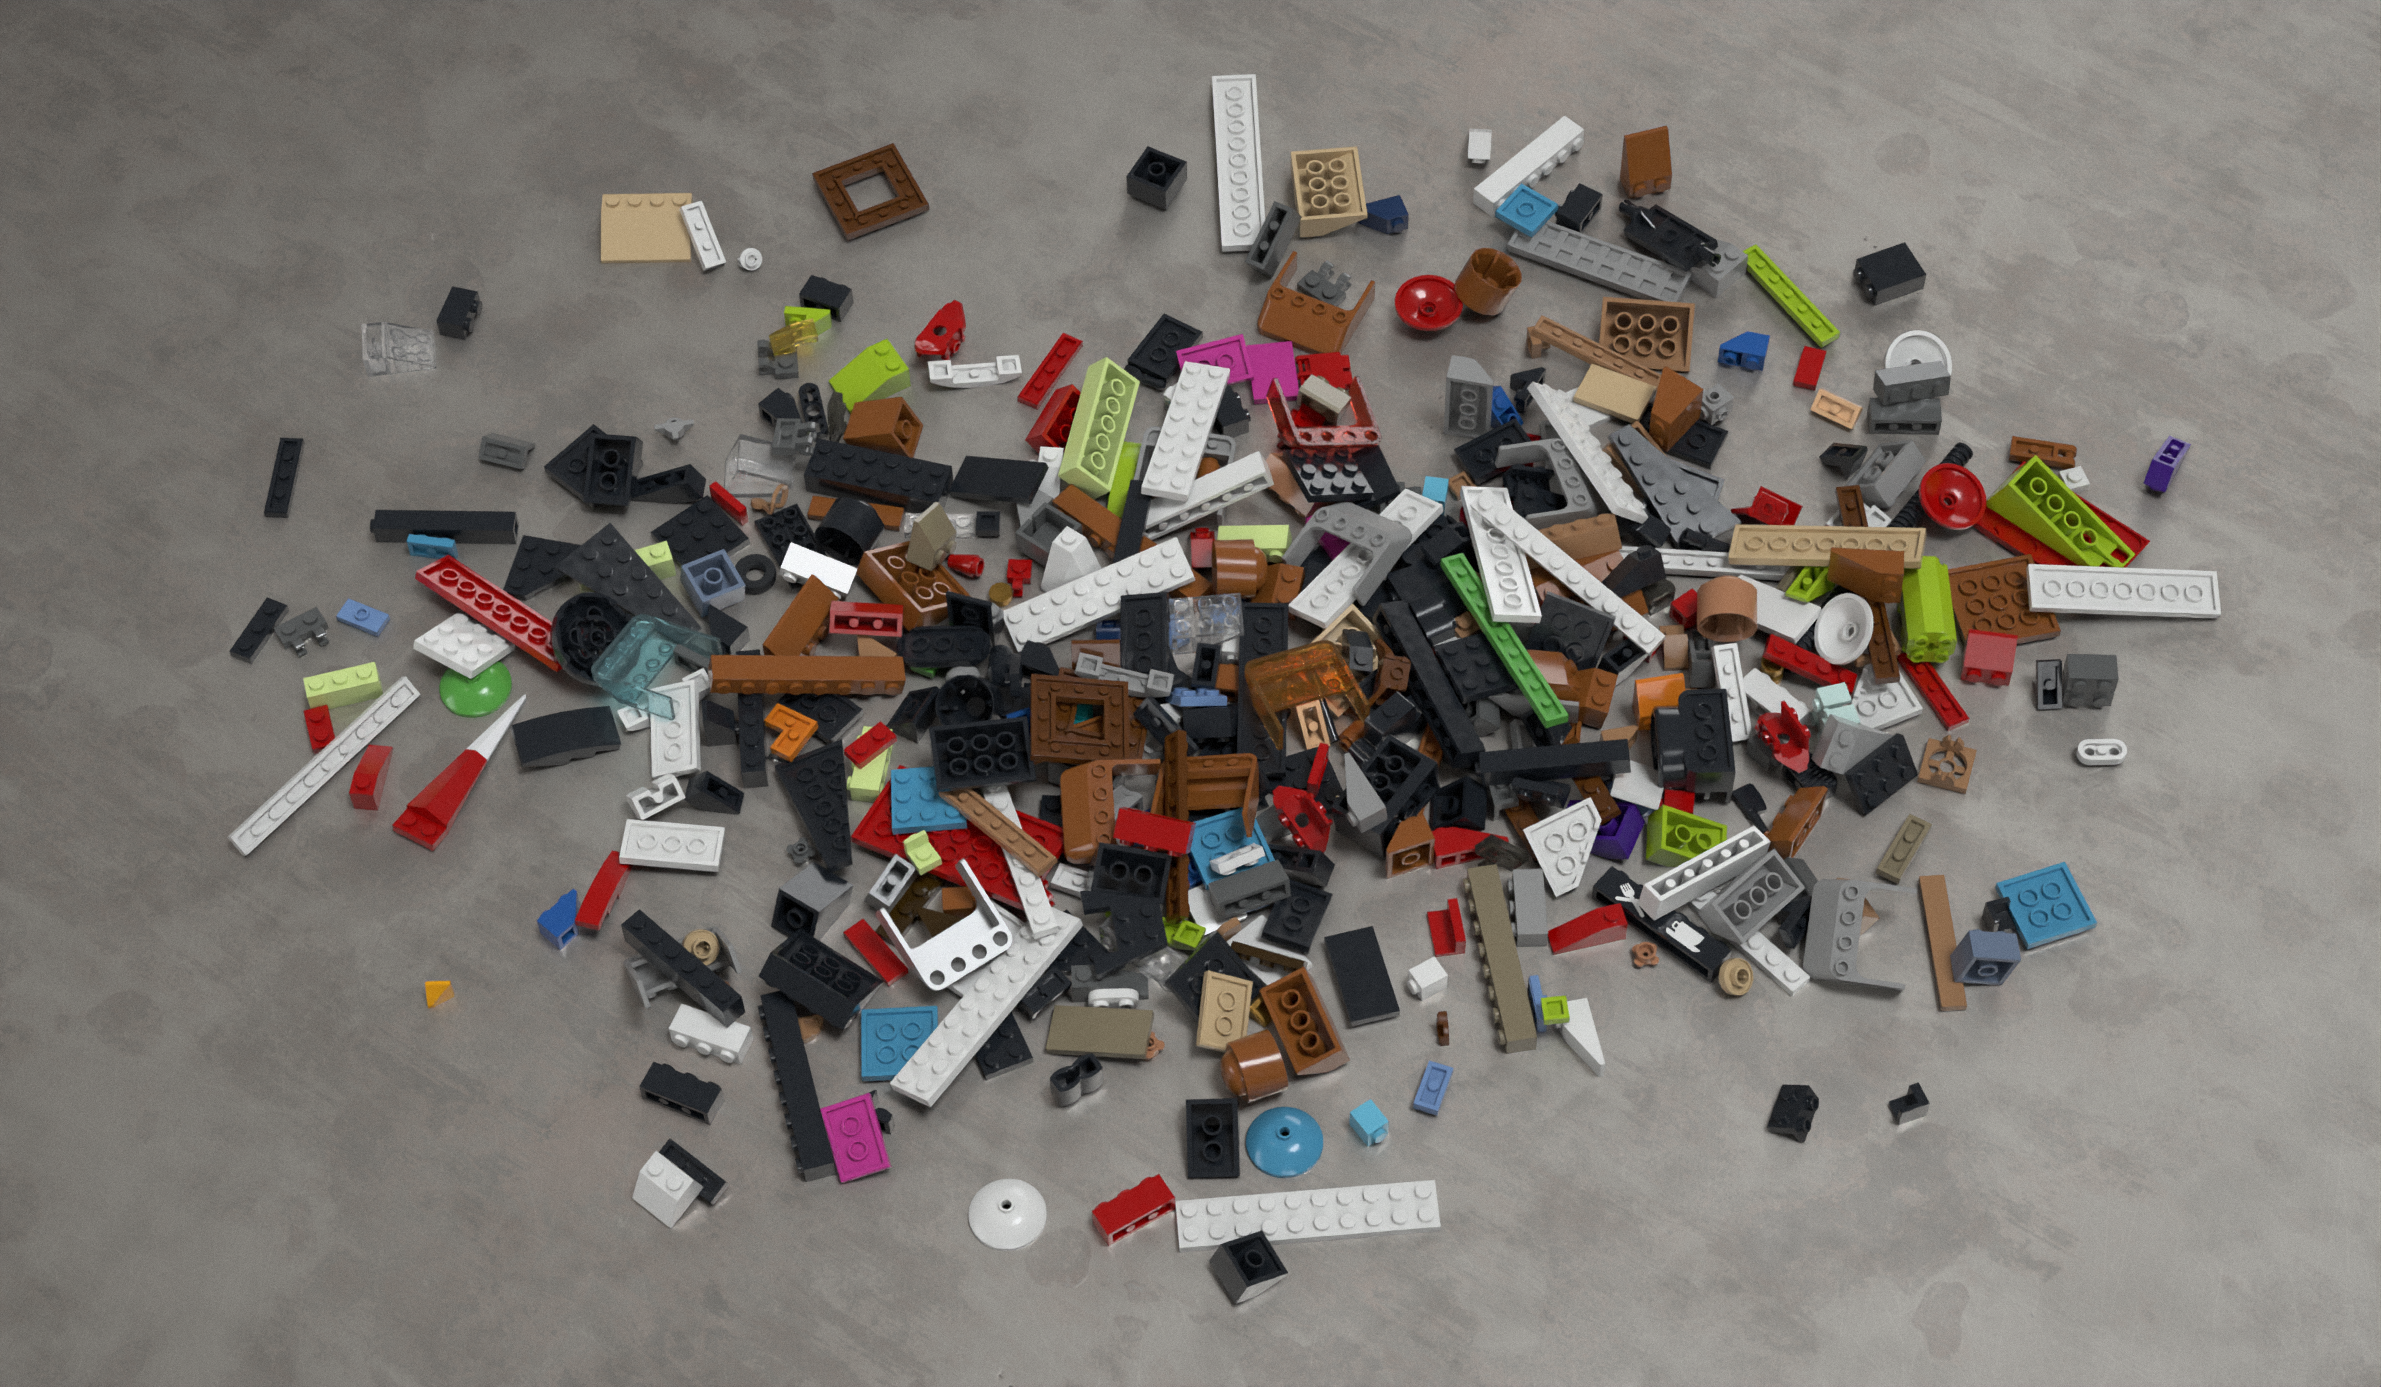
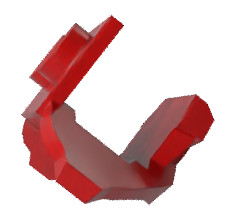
M953 300L951 303L945 304L917 336L914 348L918 357H921L922 354L941 355L942 360H950L952 354L958 352L961 343L965 342L966 338L964 335L966 321L961 302ZM943 328L947 330L944 335L937 336Z
M1760 486L1752 506L1732 508L1731 513L1736 515L1747 514L1768 525L1794 526L1803 506Z
M1781 701V713L1767 712L1759 716L1755 731L1758 738H1762L1763 743L1771 749L1773 759L1800 773L1807 770V764L1809 763L1808 751L1811 734L1808 727L1799 722L1795 709L1793 707L1789 708L1785 701ZM1785 734L1790 740L1785 744H1780L1777 736Z
M1278 786L1274 789L1273 804L1276 808L1275 811L1279 815L1277 816L1278 820L1292 833V839L1299 848L1325 852L1330 826L1333 824V821L1325 816L1327 811L1319 801L1315 802V795L1311 792L1307 793L1304 790ZM1299 813H1304L1308 817V824L1305 827H1299L1295 822V818Z

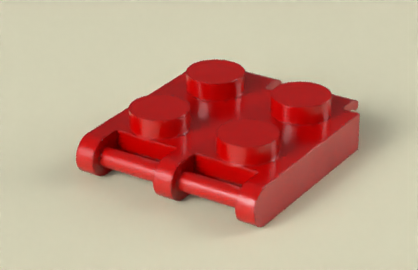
M1330 352L1295 357V363L1298 365L1299 370L1297 378L1301 386L1312 374L1316 377H1324L1329 381V385L1336 389L1337 387L1344 390L1353 389L1349 355H1341L1340 352Z

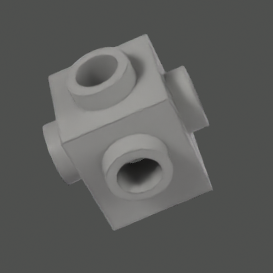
M1719 383L1709 390H1704L1700 418L1705 419L1710 425L1724 420L1732 412L1734 397Z

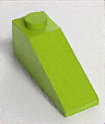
M1805 566L1785 592V596L1808 603L1832 590L1836 584L1827 580V566Z

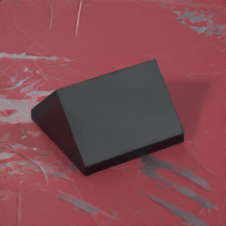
M933 686L909 691L886 726L892 729L893 733L918 744L937 716L935 700L939 688Z

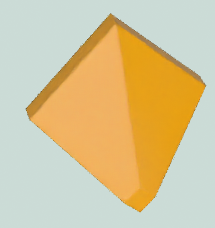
M451 981L425 982L428 1008H434L455 995Z

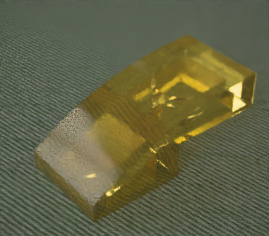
M813 318L796 322L770 334L769 340L773 355L796 352V346L818 342V334Z

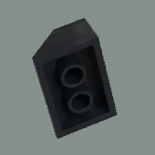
M1098 842L1090 862L1086 889L1093 892L1159 899V903L1163 904L1172 855Z

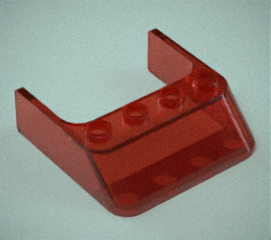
M1354 376L1348 391L1349 396L1352 397L1351 406L1357 419L1355 425L1295 427L1278 378H1272L1266 398L1280 437L1287 446L1304 449L1377 447L1382 440V435L1359 376Z

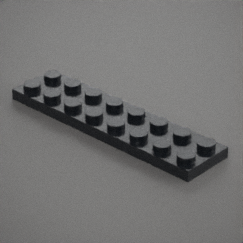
M1240 602L1237 754H1254L1257 757L1259 769L1264 770L1267 777H1286L1289 603Z

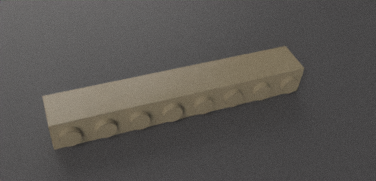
M1497 864L1467 868V878L1463 879L1465 894L1469 893L1471 899L1468 900V909L1470 915L1474 914L1475 921H1473L1474 935L1480 938L1478 953L1479 957H1484L1485 964L1482 965L1483 975L1490 982V986L1487 987L1488 997L1495 1004L1492 1012L1494 1022L1499 1023L1500 1030L1497 1031L1499 1044L1504 1045L1506 1054L1536 1050V1029Z

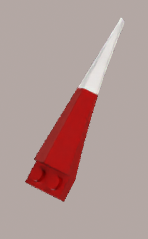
M526 694L516 701L406 805L407 809L392 824L394 832L432 851L437 848L448 835L488 760L527 701Z

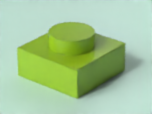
M1566 995L1541 998L1540 1004L1544 1025L1569 1023L1570 1016Z

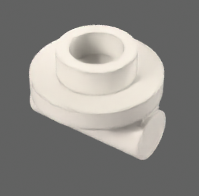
M746 248L741 252L740 258H737V262L740 267L746 270H756L762 263V255L755 248Z

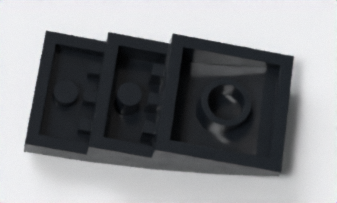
M610 706L558 712L511 726L522 767L569 764L571 758L594 757L596 751L619 750L621 747L620 737Z

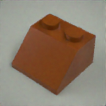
M1283 563L1269 565L1266 583L1260 590H1256V596L1251 599V603L1290 604L1301 593L1305 578L1304 567ZM1288 609V620L1296 621L1297 616L1290 613Z
M1527 650L1559 700L1576 702L1581 699L1579 693L1581 685L1576 677L1578 670L1572 659L1568 660L1561 652Z
M1597 668L1577 671L1576 677L1581 685L1579 689L1581 699L1576 701L1579 702L1578 721L1601 729L1609 712L1618 675Z
M1424 815L1412 816L1400 822L1386 849L1385 876L1387 879L1433 865L1435 838Z

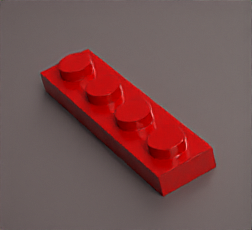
M1774 634L1767 638L1762 655L1763 658L1824 687L1845 682L1849 694L1853 693L1858 674L1839 665L1829 663L1824 658Z

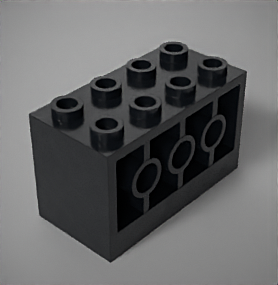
M1388 735L1384 741H1380L1377 744L1374 754L1370 759H1366L1360 767L1385 805L1388 819L1361 833L1357 826L1353 827L1346 815L1349 813L1347 788L1341 795H1337L1331 804L1335 830L1383 859L1386 857V849L1400 822L1412 816L1417 817L1419 812L1441 787L1437 762L1391 735Z

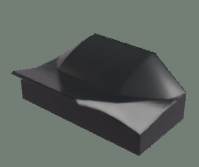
M1533 708L1520 717L1536 747L1560 745L1564 743L1565 738L1572 730L1569 721L1545 728Z

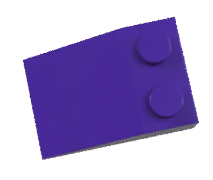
M1570 800L1566 809L1583 800ZM1615 802L1622 814L1599 826L1590 853L1607 859L1628 860L1645 820L1635 803Z

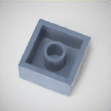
M724 549L681 566L680 582L701 617L708 615V606L710 604L721 610L744 601L746 585Z
M1979 929L1969 930L1950 955L1954 981L2003 985L2021 961L2017 934L2004 931L1985 932Z

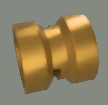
M1762 657L1760 672L1767 674L1774 683L1779 684L1783 678L1784 667Z

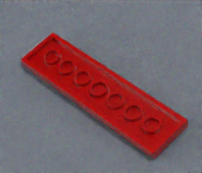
M450 555L416 571L415 579L549 668L556 672L563 669L558 663L551 646L550 631L552 622Z

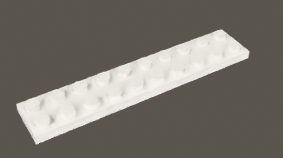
M1256 74L1212 76L1222 252L1250 251L1265 221Z
M1051 907L1059 932L1034 939L1029 922L1027 921L1013 937L1011 946L995 958L890 1082L892 1090L931 1107L1083 926L1081 919Z
M1435 1180L1175 1201L1180 1253L1217 1250L1222 1243L1261 1230L1271 1245L1439 1232L1441 1230Z

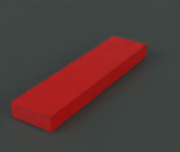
M1062 333L1017 396L1018 402L1038 410L1083 347V341Z
M1905 652L1897 656V661L1948 732L1969 723L1970 718L1930 662H1913L1907 658V653Z

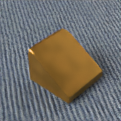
M1259 993L1250 1003L1249 1017L1262 1027H1266L1272 1021V1017L1261 993Z

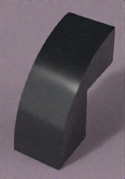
M1646 513L1648 518L1643 524L1615 514L1619 536L1629 534L1641 546L1662 547L1672 530L1664 522Z

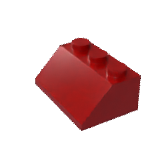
M1073 384L1054 391L1027 435L1025 441L1038 454L1040 453V446L1064 448L1065 452L1081 394Z

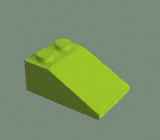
M888 338L867 347L828 380L830 386L850 414L855 402L885 399L911 386L909 368Z
M1662 805L1648 816L1646 860L1666 867H1678L1726 841L1727 825Z

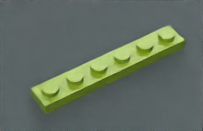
M1757 244L1743 251L1748 255L1747 270L1821 348L1840 337V331Z

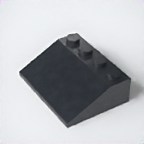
M1027 716L929 727L930 748L937 792L1036 782L1034 761H1030V734Z
M798 929L770 952L758 976L770 987L779 989L789 999L798 1001L813 1014L822 1016L832 1026L842 1030L855 1020L861 1009L866 1006L884 982L801 929Z

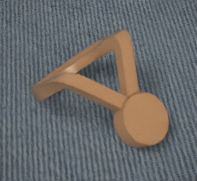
M779 484L772 495L771 502H766L761 498H753L751 500V507L764 509L769 515L773 514L775 508H781L786 505L789 492L788 486ZM782 489L781 503H775L776 497Z

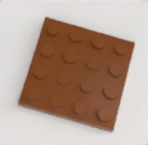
M2031 554L1948 569L1954 620L1964 646L1969 629L2018 635L2017 644L2060 636L2061 629L2054 612H2030L2026 567L2028 564H2035Z

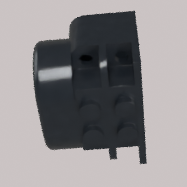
M1726 689L1685 690L1679 695L1678 705L1655 706L1652 709L1651 749L1653 768L1658 771L1657 785L1663 788V790L1686 789L1695 793L1702 792L1703 799H1709L1710 792H1724L1725 803L1731 802L1736 770Z

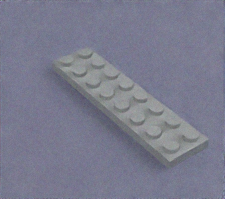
M1549 221L1532 238L1516 229L1507 244V251L1644 300L1679 302L1692 278V272H1684L1678 267Z

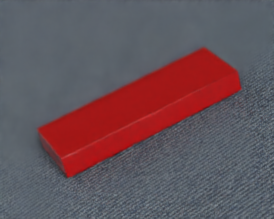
M861 919L843 932L847 941L888 987L909 973L905 964L864 919Z

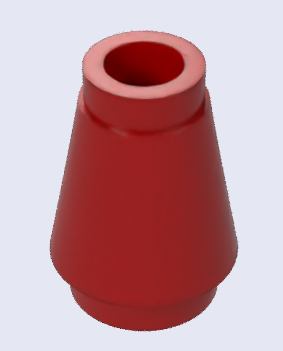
M951 554L948 558V567L974 578L975 576H981L983 573L985 562L979 555Z

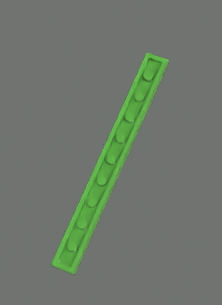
M1460 553L1442 558L1441 568L1544 727L1548 728L1568 722V713L1508 622L1492 620L1484 585L1464 554Z

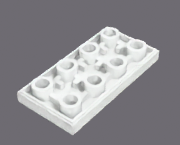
M1740 574L1738 577L1751 583L1757 589V629L1774 634L1796 644L1821 612L1820 606L1786 597L1785 592Z

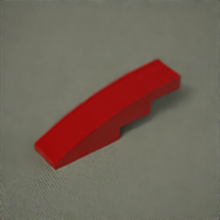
M612 850L599 869L575 918L577 926L600 931L606 914L610 915L615 900L620 898L633 867L632 864H620V852Z

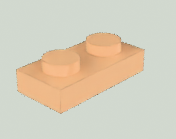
M1820 388L1810 410L1843 426L1854 429L1863 407Z

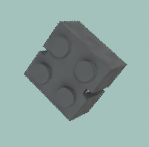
M1044 502L1032 514V520L1028 519L1015 532L1016 547L1019 551L1046 567L1052 542L1067 526L1082 535V524Z
M2067 654L2062 671V705L2074 707L2081 705L2111 706L2114 691L2119 680L2117 656Z

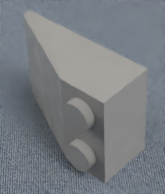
M1717 240L1719 247L1713 250L1721 255L1718 265L1716 264L1715 267H1712L1701 260L1688 270L1692 272L1691 281L1715 298L1746 273L1748 262L1747 254L1733 244Z
M1830 714L1811 759L1821 768L1845 775V772L1893 735Z

